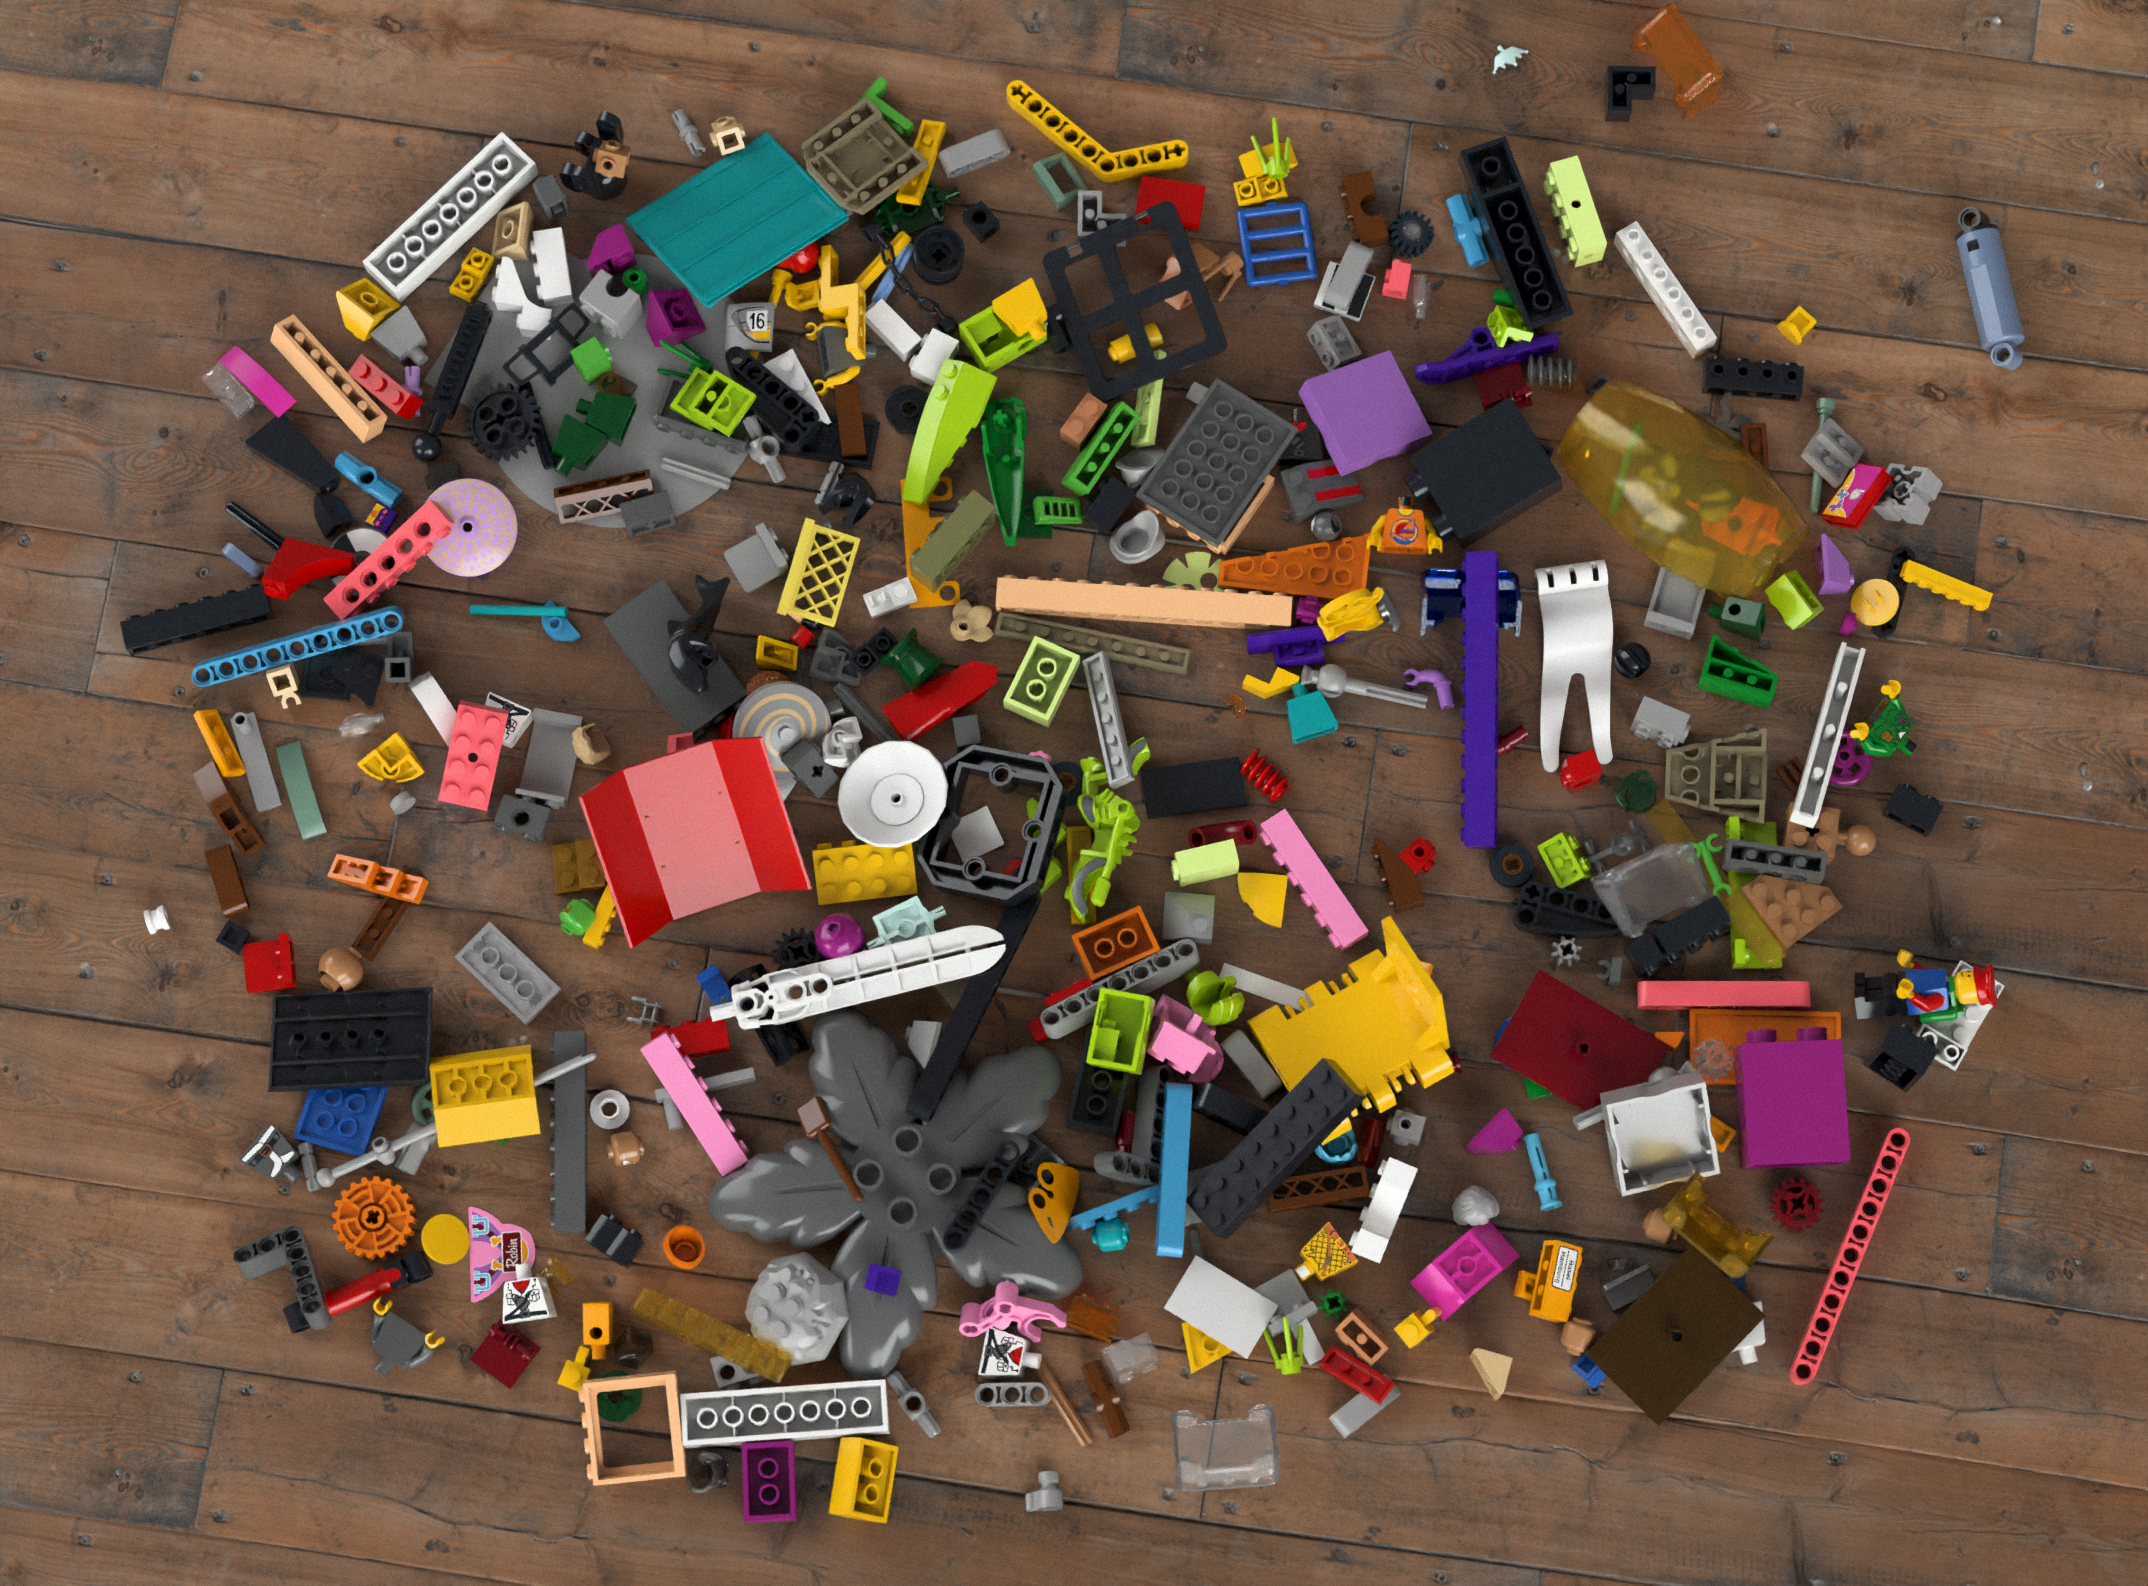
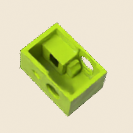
M992 305L959 324L961 340L979 368L989 374L1047 341V333L1037 341H1034L1029 332L1018 337L993 311ZM1041 323V325L1043 326V328H1044L1045 331L1047 332V327L1045 326L1044 323Z
M1101 987L1086 1063L1096 1067L1141 1075L1156 1000L1150 996Z

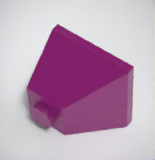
M687 288L656 290L649 293L646 329L655 348L664 347L660 344L661 340L674 346L680 341L683 342L706 330Z
M1503 1107L1468 1143L1465 1151L1468 1154H1505L1509 1149L1513 1152L1523 1142L1520 1138L1524 1132L1508 1110Z

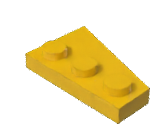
M1188 1322L1182 1323L1191 1374L1233 1351Z

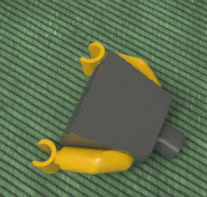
M839 320L820 323L819 326L809 322L805 326L807 330H814L812 333L805 335L808 340L814 341L817 339L823 378H827L825 382L821 379L814 381V387L821 384L824 385L821 391L816 392L818 396L826 395L829 387L833 389L835 385H843L859 374L860 369L866 364V358H875L876 356L875 344H866L865 359L856 360L851 352H848L846 349L845 339L848 337V329L846 324Z

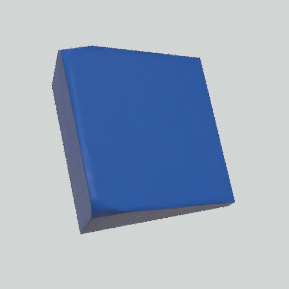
M1585 1354L1571 1367L1592 1388H1596L1607 1376Z

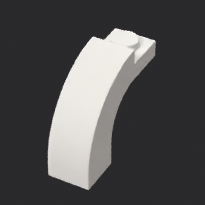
M428 671L416 677L408 686L430 717L447 746L450 747L457 713L434 677Z

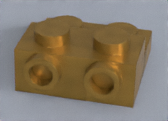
M592 838L578 839L573 843L551 845L557 895L605 890L607 880Z

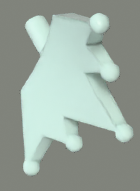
M1499 45L1497 48L1501 53L1495 57V66L1492 73L1496 74V70L1499 67L1505 69V63L1517 66L1515 57L1521 58L1522 55L1520 53L1527 54L1528 50H1522L1513 46L1504 50Z

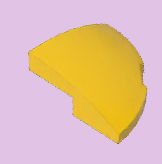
M399 731L357 763L365 773L381 781L386 778L396 780L397 783L406 782L426 772L420 760Z
M1238 873V889L1243 903H1247L1254 911L1253 915L1267 925L1277 928L1282 926L1288 876L1266 873Z

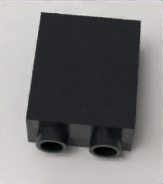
M1508 397L1409 457L1414 472L1404 477L1407 486L1418 503L1430 497L1439 513L1429 518V520L1436 529L1440 539H1442V542L1446 543L1455 537L1461 549L1466 548L1563 489L1561 476L1511 397Z

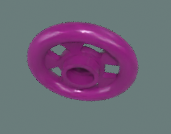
M1843 729L1841 738L1846 739L1847 745H1839L1834 761V766L1842 769L1840 776L1831 772L1829 783L1838 786H1850L1859 783L1868 775L1873 763V755H1867L1860 744L1853 740L1850 736L1852 731L1850 729ZM1858 745L1862 755L1856 756L1852 747ZM1840 753L1847 754L1848 759L1842 760L1839 756ZM1856 763L1860 769L1853 774L1849 768Z

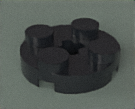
M904 385L895 389L890 394L885 405V414L890 426L899 434H916L929 394L913 385ZM908 404L911 407H916L912 415L903 412Z

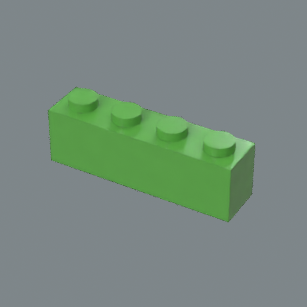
M1123 401L1112 405L1060 483L1079 497L1089 494L1141 415Z

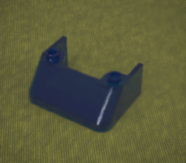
M1426 569L1420 572L1419 624L1421 635H1426V627H1437L1438 624H1441L1444 621V617L1462 618V607H1466V598L1462 597V583H1466V574H1463L1462 570ZM1499 571V628L1510 629L1513 627L1515 637H1520L1522 597L1519 578L1514 572Z

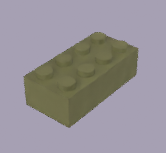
M974 489L969 494L965 493L957 503L959 506L953 513L949 511L942 519L941 523L943 524L937 531L935 529L932 530L925 540L927 543L921 549L918 547L910 556L912 576L933 593L939 589L997 522L996 507Z

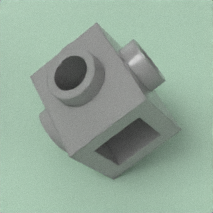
M1409 1108L1396 1109L1394 1116L1389 1115L1386 1130L1390 1131L1389 1138L1394 1139V1143L1402 1146H1408V1143L1418 1145L1426 1117L1416 1115V1111ZM1401 1125H1406L1408 1129L1402 1128Z

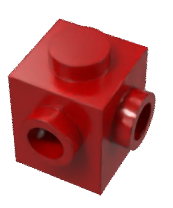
M1419 836L1398 857L1416 875L1422 871L1427 873L1436 864L1434 862L1436 848L1428 839L1423 840Z

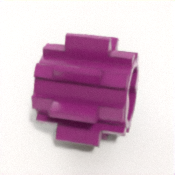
M1307 595L1306 598L1300 597L1296 620H1301V625L1313 626V623L1318 624L1317 618L1320 616L1319 612L1323 608L1324 602L1318 601V597Z

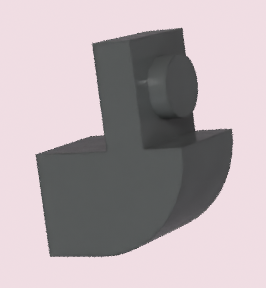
M396 631L387 634L388 657H385V681L412 682L415 675L413 631Z

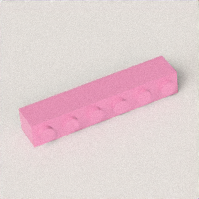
M1286 809L1260 824L1259 830L1261 833L1258 834L1265 846H1271L1275 852L1272 856L1280 867L1284 865L1288 871L1286 876H1288L1292 886H1298L1302 894H1300L1302 901L1307 907L1311 906L1316 913L1314 918L1321 928L1326 927L1330 933L1328 938L1335 948L1339 947L1343 952L1368 935V929Z
M665 1031L643 1045L640 1050L721 1175L725 1176L748 1161L749 1157L747 1154L750 1150L742 1139L738 1141L733 1134L736 1129L730 1119L724 1120L720 1114V1111L723 1109L715 1097L711 1099L707 1094L706 1090L709 1087L702 1076L697 1078L692 1071L695 1065L688 1055L683 1057L678 1049L681 1047V1044L674 1033L669 1035Z

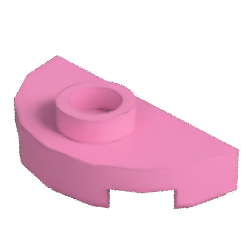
M1215 1041V1054L1213 1055L1210 1052L1206 1054L1195 1073H1191L1187 1081L1188 1083L1196 1085L1202 1082L1209 1083L1219 1075L1224 1063V1057L1217 1041Z

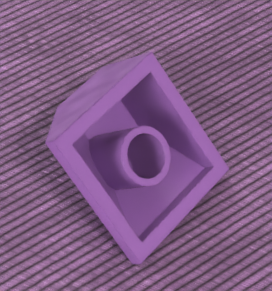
M1826 533L1821 534L1814 546L1818 595L1848 593L1851 585H1854V573L1849 571L1848 561Z

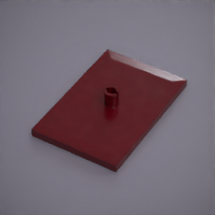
M1539 969L1489 1057L1585 1112L1601 1105L1599 1093L1648 1082L1649 1076L1658 1068L1670 1046Z

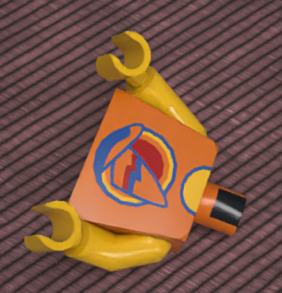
M1402 496L1398 498V509H1388V513L1381 515L1371 528L1366 549H1369L1370 545H1375L1377 551L1383 553L1426 555L1428 545V554H1432V549L1434 548L1439 549L1440 553H1442V539L1438 537L1437 531L1429 518L1424 517L1423 511L1412 509L1413 498Z

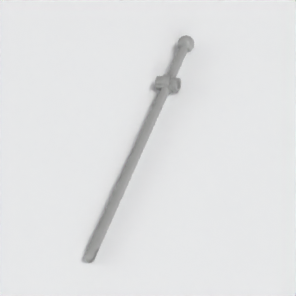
M588 1051L534 1076L535 1087L595 1060L597 1057L596 1052ZM431 1123L392 1142L386 1140L385 1137L376 1138L372 1142L373 1151L333 1169L321 1168L316 1174L320 1186L330 1187L334 1184L336 1178L375 1160L382 1162L383 1165L393 1163L396 1158L395 1151L436 1133V1123Z

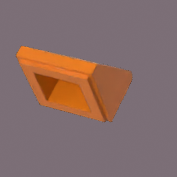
M1656 1032L1654 1037L1669 1045L1668 1051L1674 1052L1685 1032Z

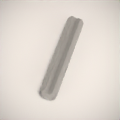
M664 456L662 459L661 468L663 470L724 490H728L730 487V476L669 456Z

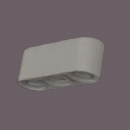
M994 129L942 150L937 157L946 177L954 178L1000 160L1009 155L1011 151L1001 129Z
M1353 240L1350 242L1323 302L1346 312L1374 253L1373 249Z
M1240 1029L1219 1043L1223 1053L1262 1101L1283 1087L1279 1077Z
M1387 1373L1383 1374V1376L1391 1380ZM1394 1383L1395 1386L1380 1405L1359 1393L1329 1417V1420L1345 1439L1395 1400L1402 1392Z
M1039 1382L984 1383L978 1386L975 1391L976 1401L982 1406L989 1407L1043 1406L1051 1401L1053 1395L1049 1385ZM1013 1387L1019 1391V1398L1015 1402L1011 1401L1008 1396L1010 1389ZM1037 1387H1041L1044 1390V1398L1041 1401L1035 1400L1033 1395ZM987 1388H991L994 1392V1398L990 1402H987L983 1396Z

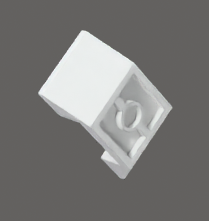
M1960 960L1951 976L1956 978L1958 972L1972 971L1973 967ZM1995 980L1998 999L2005 985ZM1980 1003L1966 1004L1963 1016H1958L1953 1021L1922 1023L1916 1035L1933 1041L1936 1044L1935 1047L1939 1049L1934 1059L1956 1071L1968 1050L1970 1042L1993 1006L1991 1004L1981 1006Z

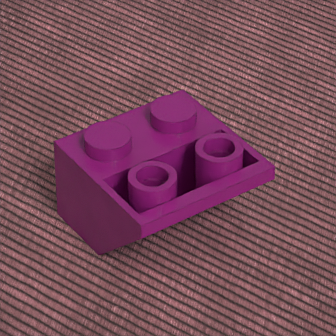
M620 223L598 233L587 262L591 280L600 269L614 276L620 272L624 273L627 269L637 265L633 247Z

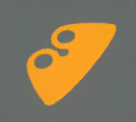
M1048 1162L1039 1165L1037 1177L1040 1184L1046 1190L1053 1192V1199H1050L1044 1190L1033 1188L1029 1192L1028 1201L1040 1227L1048 1239L1055 1244L1061 1238L1069 1222L1078 1193L1080 1175L1079 1171L1072 1167ZM1044 1169L1052 1173L1054 1178L1052 1184H1047L1043 1181L1042 1171ZM1036 1193L1041 1194L1045 1200V1206L1042 1209L1034 1204L1033 1196ZM1047 1217L1051 1218L1053 1228L1050 1226Z

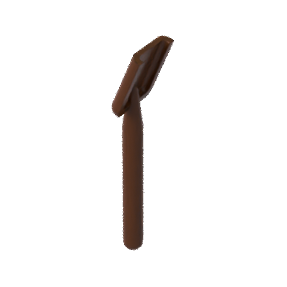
M819 1096L815 1097L796 1111L804 1133L808 1139H812L816 1135L819 1136L821 1144L856 1202H861L864 1198L861 1190L855 1183L832 1140L824 1131L831 1126L832 1120L823 1099Z

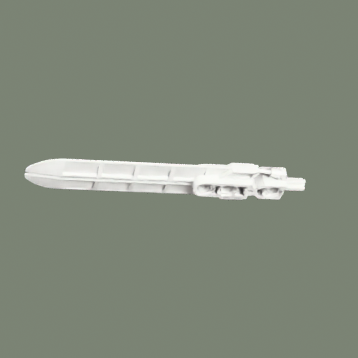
M979 925L963 926L844 957L769 973L752 982L748 980L738 985H733L731 988L733 1002L709 1007L713 1022L736 1016L739 1026L743 1030L760 1028V1025L783 1024L803 1019L807 1016L973 976L992 967L1002 957L1006 948L1005 944L972 952L970 949L1001 941L1004 938L1001 933L988 927ZM964 950L966 952L964 954L934 961L935 957L952 954ZM927 959L929 960L928 963H923L897 970V967ZM892 968L891 972L861 979L860 977L863 975ZM851 978L856 979L855 981L834 986V982ZM765 982L769 990L763 993L752 987ZM819 982H826L828 987L824 992L818 993L815 991V987ZM802 988L803 994L800 998H791L793 989ZM746 1000H753L754 1006L751 1010H742V1004ZM770 1008L774 1009L772 1019H759L761 1017H765L766 1013Z

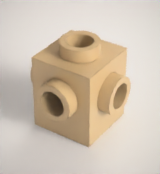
M734 116L721 117L716 122L711 123L713 132L709 134L714 147H719L722 155L745 148L742 138L746 137L742 123L737 124Z

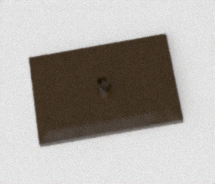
M1690 1244L1584 1354L1660 1426L1766 1315L1693 1244Z

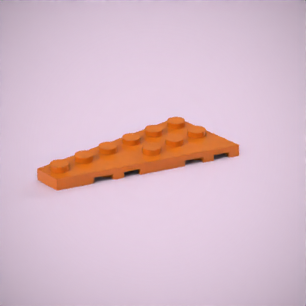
M1370 533L1353 538L1346 537L1332 542L1325 541L1288 548V550L1280 552H1267L1264 555L1254 557L1247 556L1221 561L1217 588L1259 591L1266 594L1285 593L1287 596L1306 598L1307 595L1318 597V600L1333 601L1349 592L1366 588L1371 548L1370 545L1369 549H1366V544Z

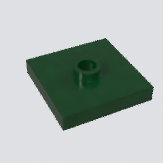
M1024 490L1017 539H1052V524H1035L1032 501L1040 496L1053 497V490ZM1045 506L1046 515H1049L1048 506Z

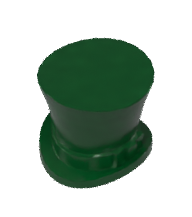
M912 628L879 662L882 665L895 667L905 680L910 691H913L938 668L943 658L921 645L917 639V630Z

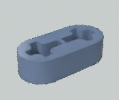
M230 542L220 551L228 560L255 580L264 571L255 561Z

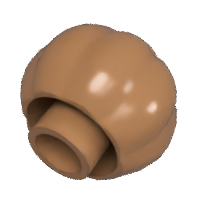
M339 947L327 950L321 956L318 964V971L321 976L320 982L332 992L356 989L364 975L363 965L360 961L361 954L352 947L348 950Z

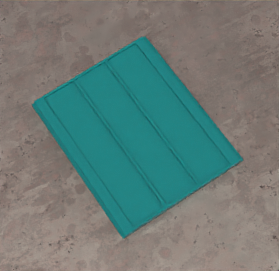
M765 132L744 145L745 148L729 154L625 218L626 223L707 309H710L722 298L849 220L847 213L769 133Z

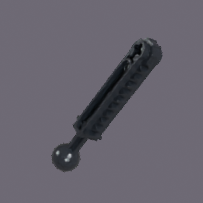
M476 301V304L469 303L466 307L428 405V411L432 414L426 431L417 435L412 443L413 455L421 462H433L442 453L443 446L439 436L446 419L453 421L492 321L493 311L489 310L487 303Z

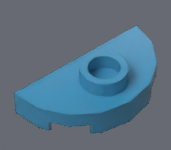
M550 599L544 606L556 605ZM541 616L542 626L546 634L553 640L574 642L581 638V635L565 616Z

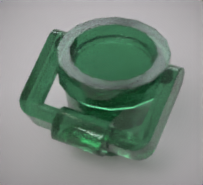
M1644 769L1630 773L1620 781V784L1614 787L1613 794L1626 813L1631 811L1635 814H1645L1651 811L1656 802V791L1659 790L1648 771ZM1644 776L1646 780H1638V778ZM1626 789L1623 799L1620 792Z

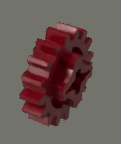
M1791 1177L1788 1185L1785 1181H1781L1779 1183L1781 1189L1775 1187L1772 1190L1776 1197L1771 1196L1768 1200L1774 1203L1768 1209L1769 1212H1775L1776 1214L1772 1220L1776 1221L1779 1219L1781 1221L1780 1229L1787 1225L1789 1233L1794 1228H1797L1798 1232L1802 1233L1804 1226L1809 1230L1812 1229L1813 1224L1811 1221L1818 1223L1820 1218L1817 1214L1824 1212V1209L1819 1207L1824 1202V1199L1817 1198V1195L1821 1192L1820 1189L1813 1191L1811 1188L1814 1183L1810 1182L1808 1185H1805L1804 1178H1801L1796 1183L1795 1179ZM1791 1189L1801 1190L1799 1193L1795 1194L1787 1192ZM1808 1196L1811 1198L1813 1209L1808 1204ZM1802 1197L1799 1204L1800 1208L1790 1213L1793 1209V1203ZM1780 1202L1784 1205V1214L1780 1209ZM1794 1217L1806 1219L1803 1221H1792Z

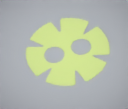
M1206 552L1186 553L1188 568L1179 559H1175L1168 566L1163 576L1164 580L1176 584L1166 586L1165 588L1167 589L1191 584L1199 591L1200 588H1203L1200 579L1205 573L1214 574L1218 581L1220 562L1222 560L1217 559L1208 568L1211 554ZM1217 582V585L1213 588L1214 592H1223L1224 590L1217 588Z

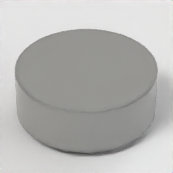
M405 791L393 798L390 807L395 814H402L414 805L416 799L411 792Z

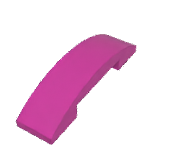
M237 346L230 349L218 361L219 365L230 375L237 378L278 418L296 402L267 371Z

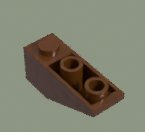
M1380 837L1375 838L1374 846L1371 847V853L1374 861H1379L1381 870H1378L1381 884H1386L1389 892L1385 894L1389 908L1393 907L1395 914L1424 906L1426 900L1418 876Z

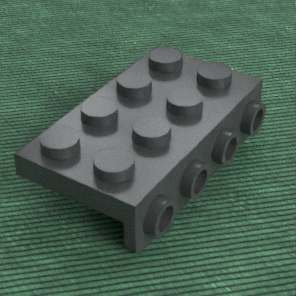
M671 374L658 411L652 419L654 426L665 433H670V431L677 432L679 436L688 440H693V438L702 440L703 444L710 447L718 445L725 447L726 451L733 454H739V452L746 454L751 438L743 424V420L752 415L749 409L730 437L717 429H714L713 432L705 430L670 408L671 403L688 380Z

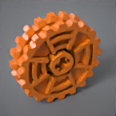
M374 1176L372 1181L364 1177L361 1178L360 1184L350 1183L351 1189L349 1191L343 1189L340 1193L343 1198L336 1200L334 1204L338 1207L336 1212H332V1218L336 1220V1223L332 1225L333 1230L339 1233L336 1238L339 1242L345 1244V1249L350 1253L355 1251L354 1255L361 1259L366 1256L370 1261H376L377 1256H379L382 1260H386L390 1253L396 1256L400 1253L399 1248L401 1246L405 1248L408 1246L407 1238L413 1237L415 1234L412 1226L417 1225V1219L413 1217L417 1210L413 1204H410L413 1199L408 1193H404V1188L399 1184L395 1185L388 1178L383 1182V1179H380L379 1176ZM373 1213H375L378 1216L377 1220L379 1222H377L376 1224H374L371 1221V1215Z

